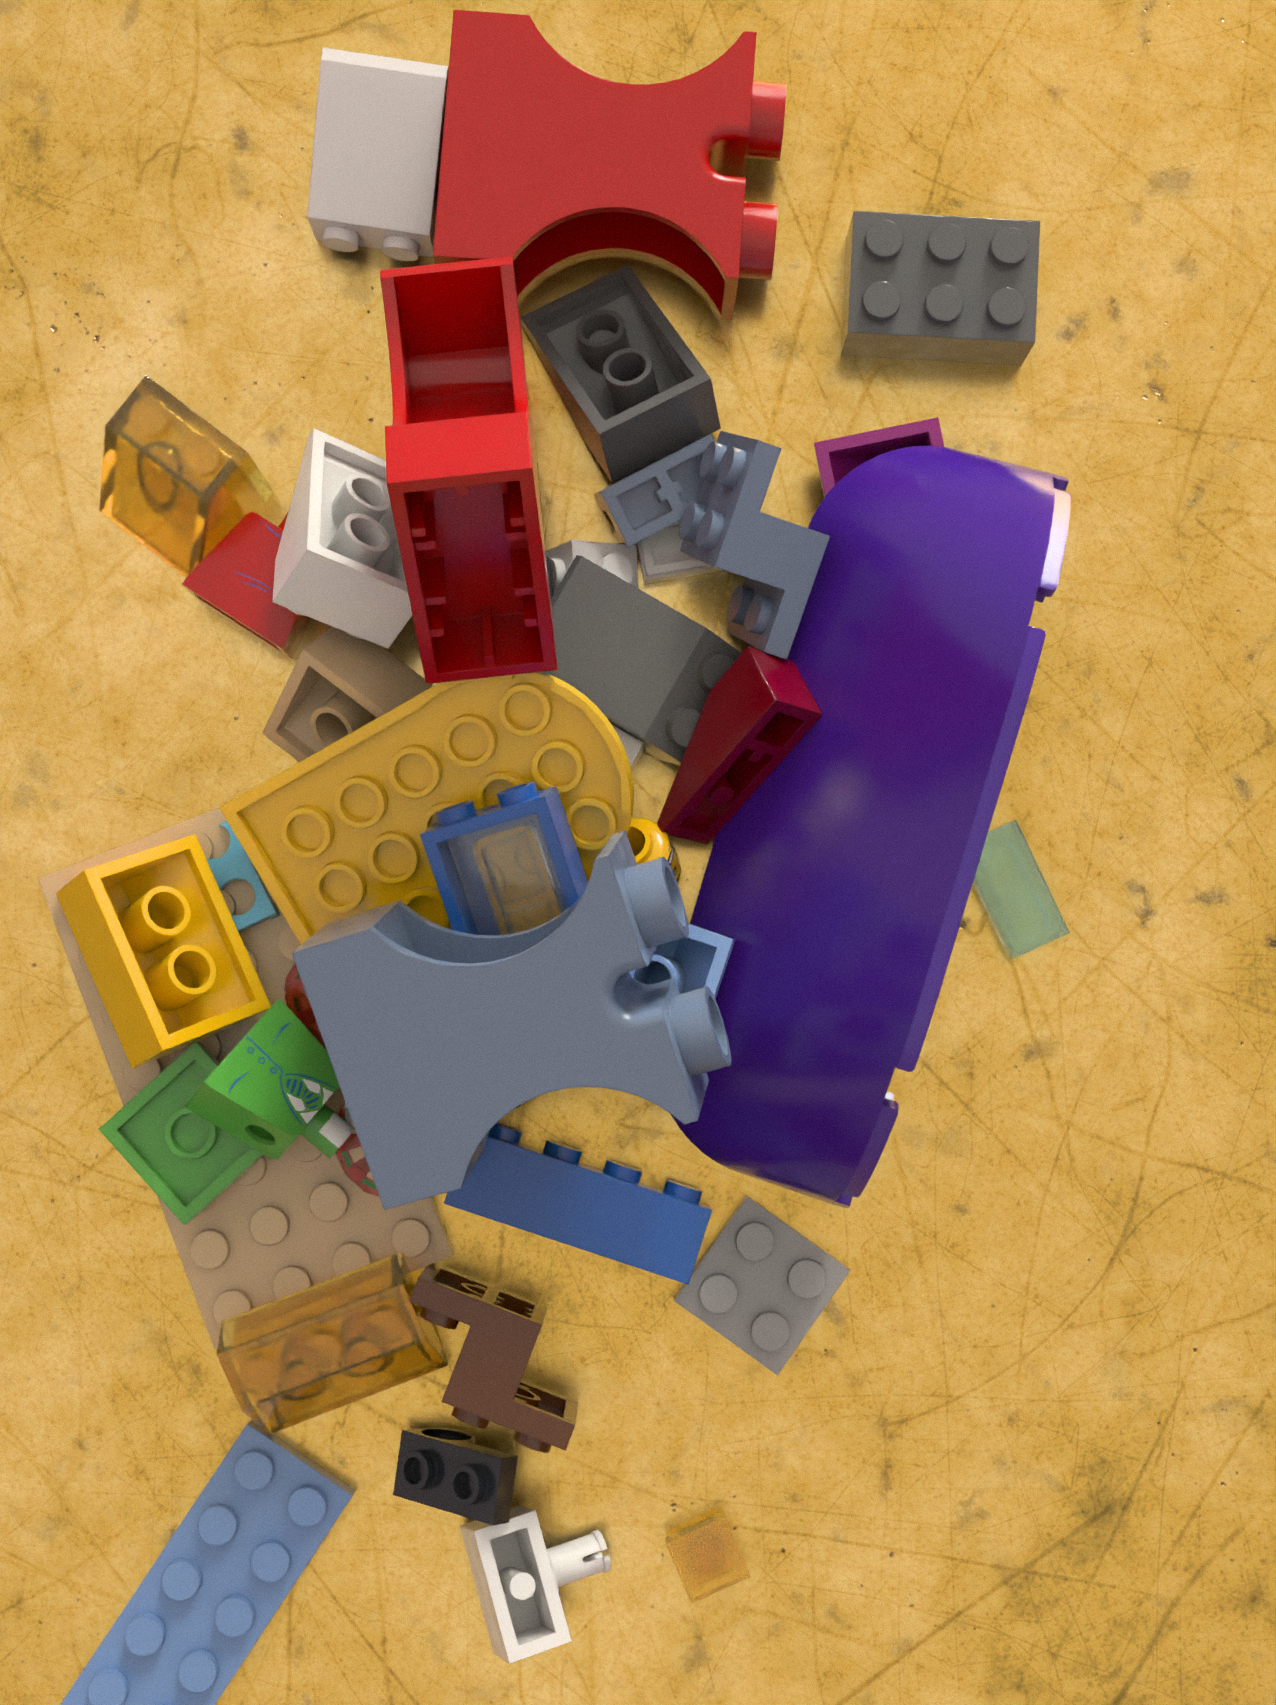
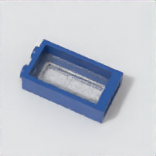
M534 781L527 782L497 793L499 803L476 810L473 800H469L435 812L438 822L427 828L420 836L452 930L475 935L493 936L526 931L557 917L570 908L584 894L588 880L557 786L537 791Z

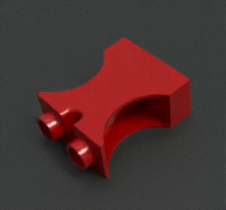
M454 10L433 246L434 263L442 264L512 256L517 298L519 300L538 279L556 267L574 259L600 253L635 254L659 261L683 274L704 293L715 308L720 319L733 320L739 278L771 280L776 242L778 204L744 201L746 159L780 161L785 117L786 83L753 81L757 32L744 31L722 56L703 69L683 78L656 84H626L597 77L570 63L544 39L530 15Z
M513 257L380 270L393 406L392 426H385L386 480L426 684L558 670L538 484V461L529 387L526 377Z

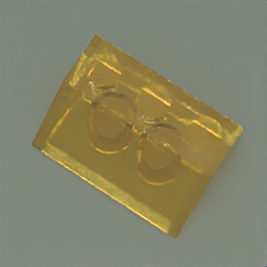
M403 1253L394 1254L222 1320L216 1355L241 1411L268 1434H272L448 1366L447 1358L432 1323L419 1316L422 1309L421 1306L409 1302L415 1282Z

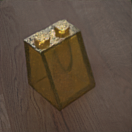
M145 375L105 425L99 511L184 577H187L247 513L251 511L257 513L273 493L272 488L248 452L147 375Z

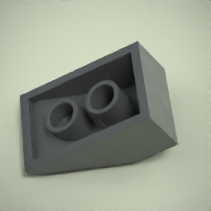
M628 264L520 317L527 335L585 443L612 483L721 429L711 378Z
M576 555L551 599L558 670L543 671V673L552 675L583 693L601 710L613 726L642 741L645 752L654 758L680 766L710 690L742 653L701 624L585 557Z

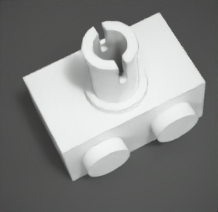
M520 1505L511 1508L509 1523L490 1525L474 1520L460 1525L494 1654L510 1664L571 1642L559 1597V1587L600 1572L605 1573L611 1570L610 1556H603L599 1552L607 1549L600 1531H592L589 1535L547 1549L536 1510Z

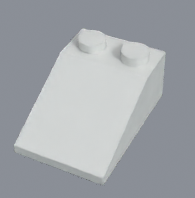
M314 428L306 443L275 559L272 602L286 607L298 615L308 616L343 630L355 638L365 639L389 649L412 617V611L387 488L386 460Z

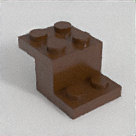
M436 1264L428 1265L418 1276L409 1302L421 1306L422 1309L419 1316L438 1326L455 1330L458 1322L470 1325L441 1402L453 1406L452 1416L466 1424L487 1429L490 1422H494L514 1430L513 1439L532 1450L549 1453L551 1447L555 1446L566 1451L576 1424L578 1402L521 1380L541 1330L547 1308Z

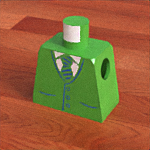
M279 998L208 1076L186 1105L195 1114L272 1159H279L299 1135L303 1136L330 1159L355 1129L326 1105V1102L340 1087L328 1052Z

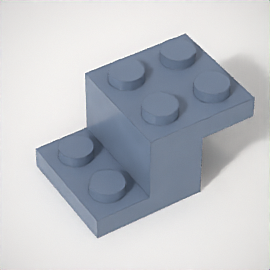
M720 431L717 442L712 441L702 457L699 475L704 481L696 503H690L683 514L679 528V537L683 539L680 551L716 568L746 577L743 586L739 585L736 587L729 600L727 620L730 624L727 632L765 653L787 659L830 536L760 512L782 448L756 439Z

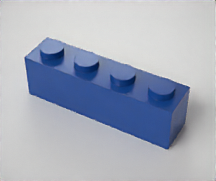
M496 1123L490 1129L487 1144L462 1188L447 1192L444 1201L446 1205L685 1284H689L712 1213L710 1205L700 1202L703 1191L672 1180H666L664 1190L641 1183V1170L611 1160H606L604 1169L601 1170L580 1163L582 1151L567 1145L546 1140L544 1149L541 1150L520 1143L522 1131L500 1123Z

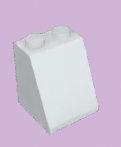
M323 47L307 214L316 240H321L328 248L342 252H355L358 250V246L380 249L386 256L401 261H415L419 255L433 257L448 66Z

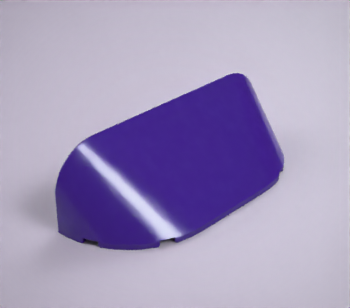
M912 446L880 454L851 470L827 493L810 521L809 529L829 535L830 538L786 660L795 663L823 715L716 835L690 921L692 925L735 940L715 999L729 1041L731 1065L707 1072L709 1083L698 1121L684 1125L672 1114L671 1116L690 1142L702 1153L733 1171L829 1204L849 1208L852 1197H859L880 1159L899 1110V1104L893 1101L894 1094L887 1092L895 1067L907 1072H912L916 1067L1034 681L1046 634L1042 629L1029 626L1034 602L1043 603L1045 596L1052 597L1058 586L1071 508V494L1066 492L1069 482L1067 478L947 447Z

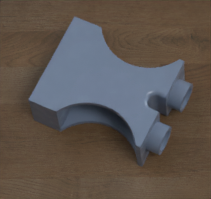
M626 830L613 834L595 859L591 877L584 894L570 908L557 917L526 931L494 936L463 933L445 928L424 918L400 900L326 923L292 953L384 1210L461 1189L487 1144L490 1129L517 1106L548 1092L576 1087L614 1089L639 1096L671 1113L684 1125L698 1121L709 1083L707 1072L731 1065L729 1041L714 995L708 986L680 994L674 978L646 985L637 982L629 973L630 971L649 966L658 945L685 938L689 935L688 920L680 889L671 866L665 857L637 865Z

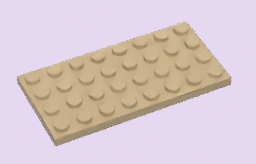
M219 808L38 878L123 1106L189 1047L137 1068H131L55 893L83 870L193 834L196 835L206 859L221 857L229 848L230 835L226 828L219 825L227 821ZM258 874L280 916L272 920L267 919L240 932V937L270 1005L272 1006L279 998L303 1023L298 1014L302 1012L309 1024L306 1028L311 1026L320 1035L317 1040L326 1049L324 1042L320 1041L322 1038L320 1031L312 1025L316 1022L312 1008H303L301 996H307L301 978L297 977L299 972L292 955L301 944ZM233 881L224 890H221L231 915L245 914L254 905L255 890L247 881ZM296 979L300 980L299 994H294ZM294 996H299L301 1006L299 1011H297ZM267 1011L200 1042L221 1063ZM339 1087L326 1102V1105L342 1118H347L346 1122L349 1123L351 1116L350 1114L348 1116L344 1115L347 1105ZM351 1133L345 1141V1150H341L340 1146L330 1159L303 1136L299 1135L279 1159H272L265 1155L262 1156L186 1225L181 1223L159 1197L158 1200L214 1349L218 1350L452 1256L454 1250L433 1197L384 1210L377 1188L373 1189L362 1182L365 1178L375 1184L372 1179L366 1177L370 1171L366 1158L363 1157L357 1162H353L349 1150L361 1147L357 1134ZM342 1152H347L352 1164L348 1167ZM352 1166L362 1176L361 1180H359L350 1170Z

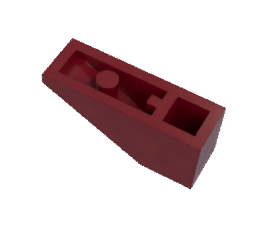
M747 646L710 690L658 819L657 825L661 832L708 845L823 714L794 662Z

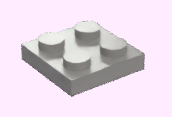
M745 1195L694 1267L689 1284L683 1283L673 1299L778 1375L849 1274L850 1269Z

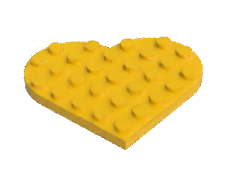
M534 672L437 683L224 804L219 809L302 945L326 923L400 900L424 918L445 928L452 929L420 834L438 822L435 812L443 808L473 800L476 810L499 803L497 793L527 782L534 781L537 791L557 786L589 882L595 859L611 836L625 830L628 836L633 816L634 789L631 768L624 746L607 717L589 698L570 684L552 675ZM518 824L485 834L479 838L477 851L505 934L529 930L550 921L564 912L539 833L532 824Z

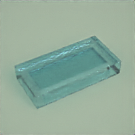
M1017 820L988 832L973 883L1009 959H1014L1070 933Z

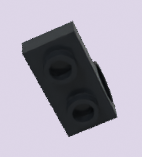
M441 1428L402 1430L393 1495L490 1525L509 1523L518 1456L477 1445L473 1435L461 1431Z

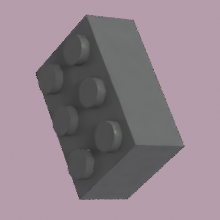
M853 211L846 237L841 355L1022 365L1035 344L1040 221Z

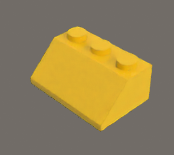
M195 834L83 870L55 893L132 1069L187 1048L194 1042H200L265 1012L271 1007Z

